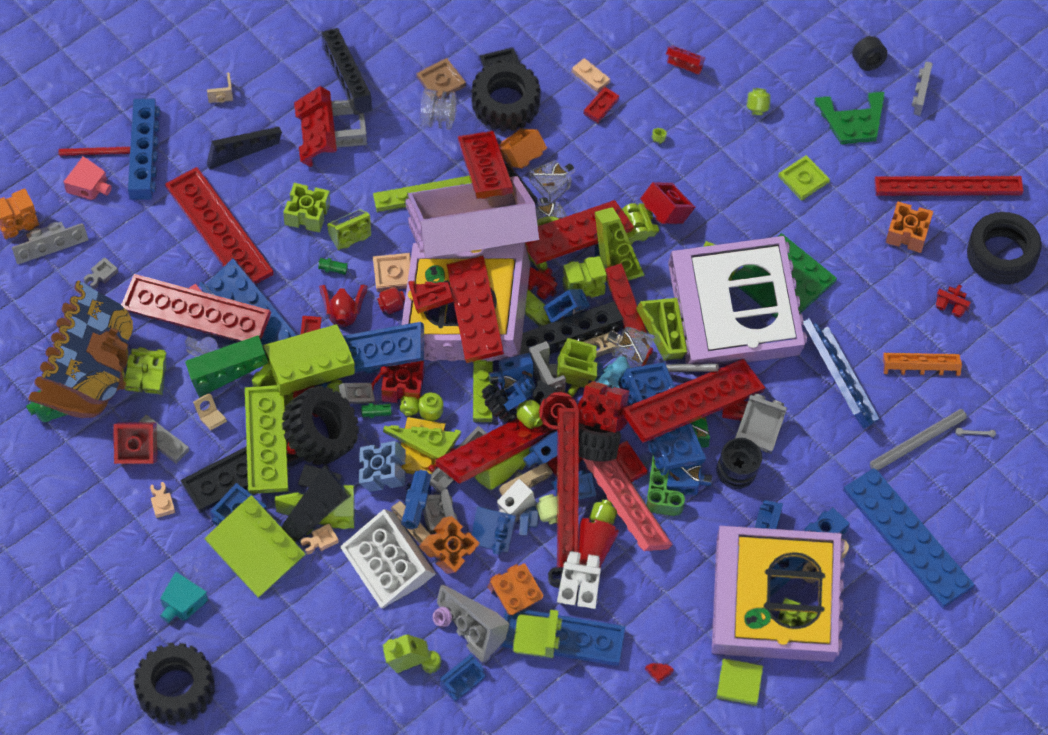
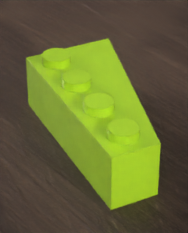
M611 207L595 212L600 258L604 269L622 263L628 280L645 276L623 224L614 208Z

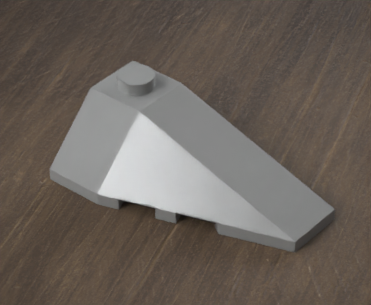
M445 585L440 586L437 599L438 605L450 610L452 620L458 628L456 632L459 636H464L468 642L467 648L480 661H487L505 641L509 623L497 612Z

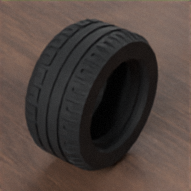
M1011 212L992 213L981 218L973 227L967 246V258L973 270L987 281L1005 285L1015 284L1029 277L1034 271L1042 248L1041 237L1036 227L1029 220ZM998 236L1007 237L1021 247L1023 255L1012 260L1000 259L988 251L985 242Z

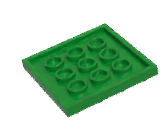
M781 233L777 237L784 236L785 242L789 244V253L787 254L788 259L792 260L793 264L791 274L792 278L796 280V289L794 290L795 295L799 296L800 307H798V311L801 314L836 282L837 277ZM745 265L732 276L731 281L770 276V273L756 265ZM773 282L738 287L762 308L777 306ZM778 313L771 314L775 318L778 317Z

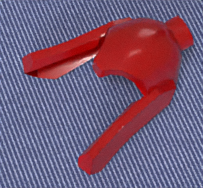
M326 285L319 286L325 312L329 320L334 325L337 324L338 327L352 325L357 315L360 314L361 305L367 293V285H360L355 302L344 288H340L330 300Z

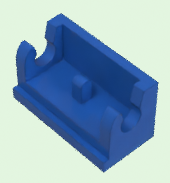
M764 500L763 505L761 504L754 528L777 529L783 503Z
M470 654L440 678V687L456 702L486 678L483 672L484 668Z

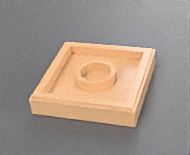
M410 253L373 256L376 291H384L392 287L407 289L411 261Z

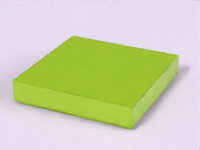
M807 155L778 173V177L801 201L830 182L825 173Z
M723 658L716 698L757 706L763 665Z

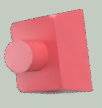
M85 157L80 159L64 181L67 193L94 200L99 192L107 196L112 189V186L107 184L105 171Z

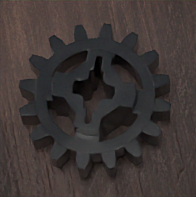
M489 384L481 391L483 393L482 397L486 399L484 401L485 406L489 408L492 415L503 419L504 422H510L516 417L515 408L508 411L504 406L508 401V395L505 390H500L494 384Z

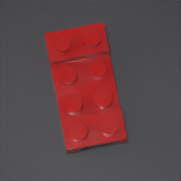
M321 86L294 102L295 116L301 120L303 144L299 146L300 162L309 167L313 166L312 158L321 152L334 153L337 151L331 94L329 90Z

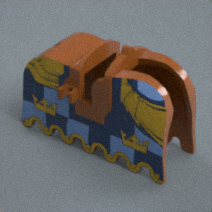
M78 280L74 288L81 296H72L69 300L70 304L63 303L61 310L64 313V318H59L56 322L59 333L55 332L51 335V340L54 342L53 347L46 349L47 362H42L40 365V370L43 373L41 377H37L34 381V384L41 392H31L28 400L74 417L92 418L100 415L105 410L108 401L114 396L116 391L125 389L124 368L126 367L129 355L127 342L132 334L133 321L129 312L120 303Z

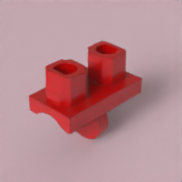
M530 267L528 290H532L536 286L539 288L537 295L543 300L547 299L550 295L554 297L557 294V283L555 282L556 278L551 276L553 270L547 268L545 271L541 269L537 271Z
M958 284L956 289L949 286L948 292L942 289L938 290L936 308L945 311L948 303L954 305L952 315L961 318L965 311L969 310L971 302L965 300L967 293L962 292V285Z

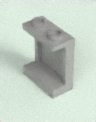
M547 341L530 347L529 353L533 362V377L536 383L540 380L555 388V392L565 393L566 378L560 376L554 379L546 366L549 364L550 353Z
M759 394L750 395L736 438L752 440L761 451L772 454L787 407H784V403L780 401L765 400L766 397Z

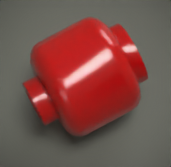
M392 287L381 291L377 301L382 312L385 311L386 314H392L404 308L405 296L403 291L399 292L397 288Z

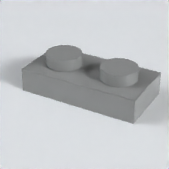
M343 383L339 385L341 397L346 398L349 401L348 404L375 402L371 383Z

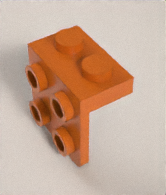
M525 563L519 566L516 564L507 569L508 572L490 578L487 586L491 594L493 592L497 594L508 615H514L543 598V593Z

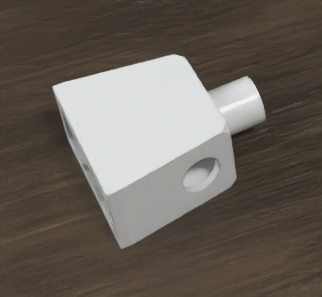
M518 479L497 501L499 512L515 515L514 523H516L526 509L536 506L533 491Z

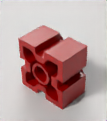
M424 360L387 367L388 372L384 374L382 381V402L397 403L398 399H401L403 396L414 397L418 400L421 398L425 373Z
M594 381L585 385L582 401H586L587 405L581 408L579 423L591 427L601 424L600 429L616 433L623 427L624 416L621 413V409L627 406L629 391L617 387L607 390L606 384Z

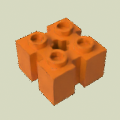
M25 188L12 193L10 198H0V231L5 240L17 236L20 230H32L39 226L34 204Z
M897 201L885 243L898 247L902 243L908 245L907 249L922 253L933 211L920 207L916 211L911 209L912 205Z
M453 516L444 517L434 528L437 533L428 535L419 546L429 558L436 557L438 559L436 564L446 574L455 573L465 562L462 556L470 555L480 544L469 532L462 533L460 531L463 526Z

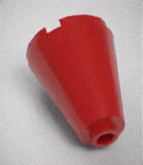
M563 392L550 394L549 397L542 401L539 408L541 421L546 427L557 431L558 408H578L576 401L569 394Z
M589 518L582 519L579 534V553H581L579 564L587 565L588 555L599 556V567H601L619 534V529L615 530L616 527L600 520L595 519V522L591 523Z

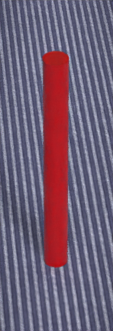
M130 146L59 149L58 152L59 156L130 154Z

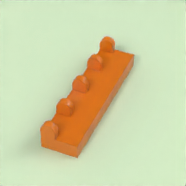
M883 353V374H888V369L900 370L901 375H905L906 370H920V375H924L925 370H939V375H943L944 370L956 371V376L961 375L962 362L960 354Z

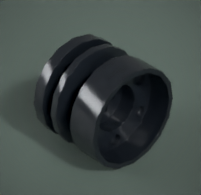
M746 438L729 440L724 445L716 466L720 481L733 489H743L750 486L754 482L762 462V452L758 445Z

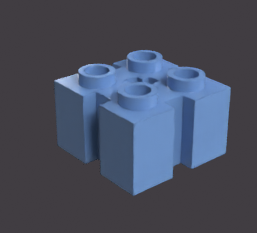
M396 441L381 443V448H377L375 445L360 447V463L364 465V468L359 469V484L369 492L384 490V485L390 488L405 486V471L401 468V465L405 464L406 450Z

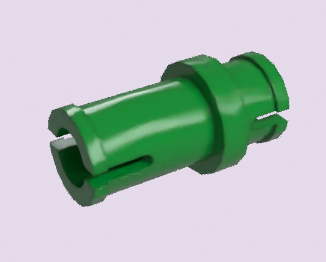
M320 257L318 269L325 270L326 273L331 271L346 275L348 263L333 261L332 258L324 259Z
M369 403V405H361L362 418L369 417L372 419L374 416H391V404L373 405V403Z

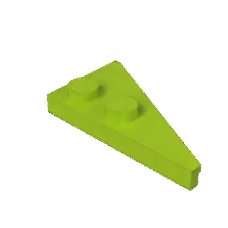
M395 425L384 426L383 433L434 460L448 454L461 436L460 430L450 432L442 431L440 428L429 429L425 427L405 429Z

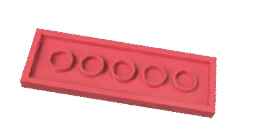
M582 458L586 463L587 469L596 478L597 484L606 493L607 499L616 508L617 514L626 523L629 532L636 538L639 547L643 551L668 550L673 544L617 461L614 459L612 461L600 462Z

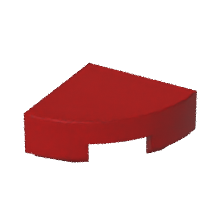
M651 663L645 666V670L658 684L674 672V669L667 664Z

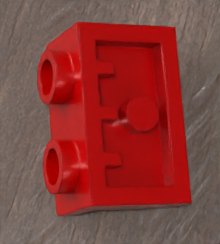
M674 45L668 47L666 52L669 55L667 63L696 74L701 73L705 57Z

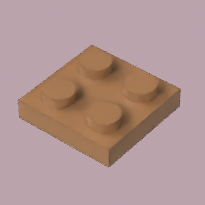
M447 58L416 73V78L435 102L466 87V82Z

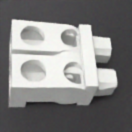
M570 551L567 561L564 563L557 602L575 605L578 586H580L577 606L595 609L601 573L599 556L588 555L587 565L579 564L581 553Z

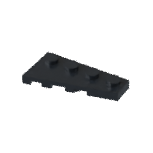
M274 127L213 140L210 146L207 166L210 170L279 144L282 131L280 127Z
M327 465L323 466L281 526L295 543L351 497Z

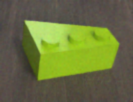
M678 298L640 301L636 310L663 360L683 359L687 353Z

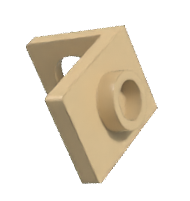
M227 73L228 87L207 90L209 103L233 101L230 73Z
M210 393L193 401L200 420L209 430H213L227 422L226 418L217 410ZM203 401H209L210 403L206 410L200 409Z

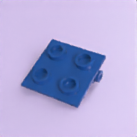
M477 506L471 535L480 543L478 546L492 549L496 555H500L501 552L508 553L516 516Z

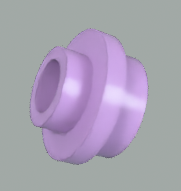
M439 607L433 613L434 623L440 627L449 626L452 620L450 610L446 607Z

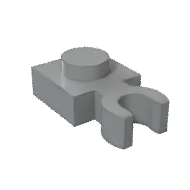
M104 257L91 268L93 274H88L84 277V283L87 284L89 281H94L90 286L92 289H96L100 281L105 284L116 275L118 268Z

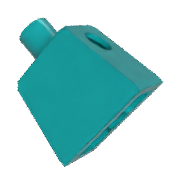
M176 572L160 598L162 607L165 608L160 617L167 623H170L175 616L183 621L187 620L208 601L207 592Z

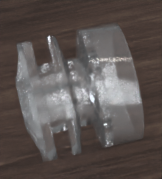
M424 89L420 108V126L432 128L435 120H438V127L442 129L444 121H446V130H451L457 113L456 93L450 92L449 99L447 100V91H443L441 99H439L437 90Z

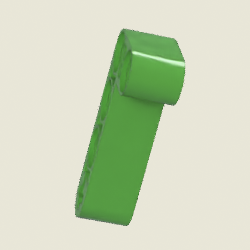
M653 456L647 507L652 513L678 516L684 510L685 497L681 492L666 490L669 470L666 475L662 476L659 469L656 468ZM655 482H660L662 484L656 485ZM657 499L660 502L655 503L652 500ZM672 502H678L679 505H673Z

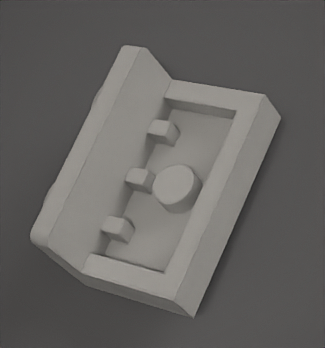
M443 489L441 494L428 495L423 514L429 534L437 533L434 528L444 517L453 516L457 520V515L452 507L453 500L449 496L448 489Z

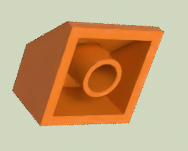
M520 128L498 144L503 160L511 167L520 169L528 166L530 160L540 157L543 154L542 152L547 149L537 129Z

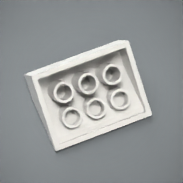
M383 509L340 546L382 609L418 589L436 574L404 526L401 525L396 514L386 509Z

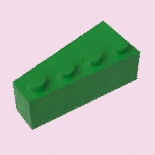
M259 335L191 358L186 360L185 363L190 379L200 398L268 364V360Z

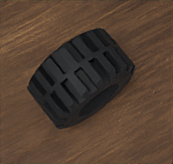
M579 423V457L600 462L616 459L621 433L619 431L613 433L600 429L601 424L591 427Z

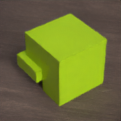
M567 338L557 358V378L564 376L566 383L584 388L589 380L595 381L597 377V363L594 360L596 358L597 346Z

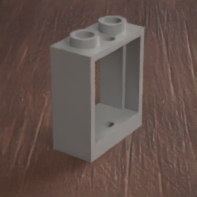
M348 100L331 102L333 116L354 114ZM364 113L359 114L360 129L335 131L337 148L367 145Z

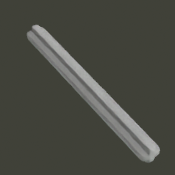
M963 409L957 410L872 460L869 465L870 468L877 469V471L965 420L967 414Z

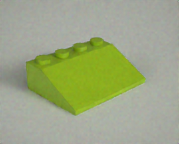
M337 324L263 345L280 396L355 374L354 360Z
M252 495L204 538L257 598L305 556L300 547Z

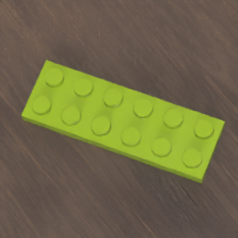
M277 385L245 387L248 492L250 494L288 492L287 446L284 437L285 430H282L285 399L284 395L280 396Z

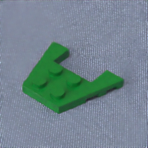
M884 92L868 93V109L834 111L831 96L815 98L814 103L816 107H819L821 115L828 121L830 129L840 144L873 142L877 140Z

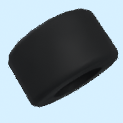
M868 36L861 39L852 50L854 60L865 71H871L880 67L885 62L888 54L886 47L876 36Z

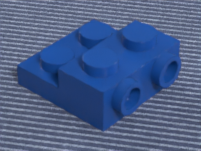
M236 483L210 511L213 524L218 526L252 494ZM254 497L257 500V502L266 510L267 506L260 500H258L256 497Z

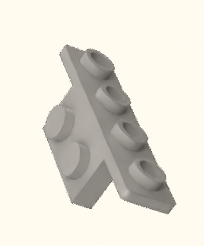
M54 222L47 227L31 230L30 233L26 234L28 242L13 246L12 251L17 264H21L88 241V236L83 223L65 229L62 222Z

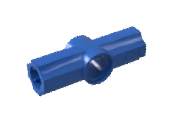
M425 470L415 471L411 488L407 492L406 507L401 521V525L407 529L413 530L418 528L422 511L426 507L427 492L432 475Z

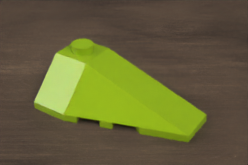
M529 448L475 476L476 480L489 490L504 483L525 463L523 458L530 454Z
M343 485L351 497L319 524H330L332 528H354V485ZM296 492L276 496V512L290 515L304 494Z

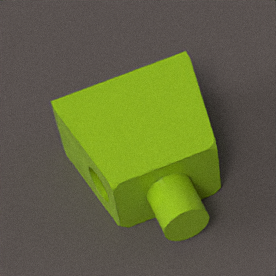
M409 634L396 639H389L383 644L385 661L396 673L431 660L427 641Z

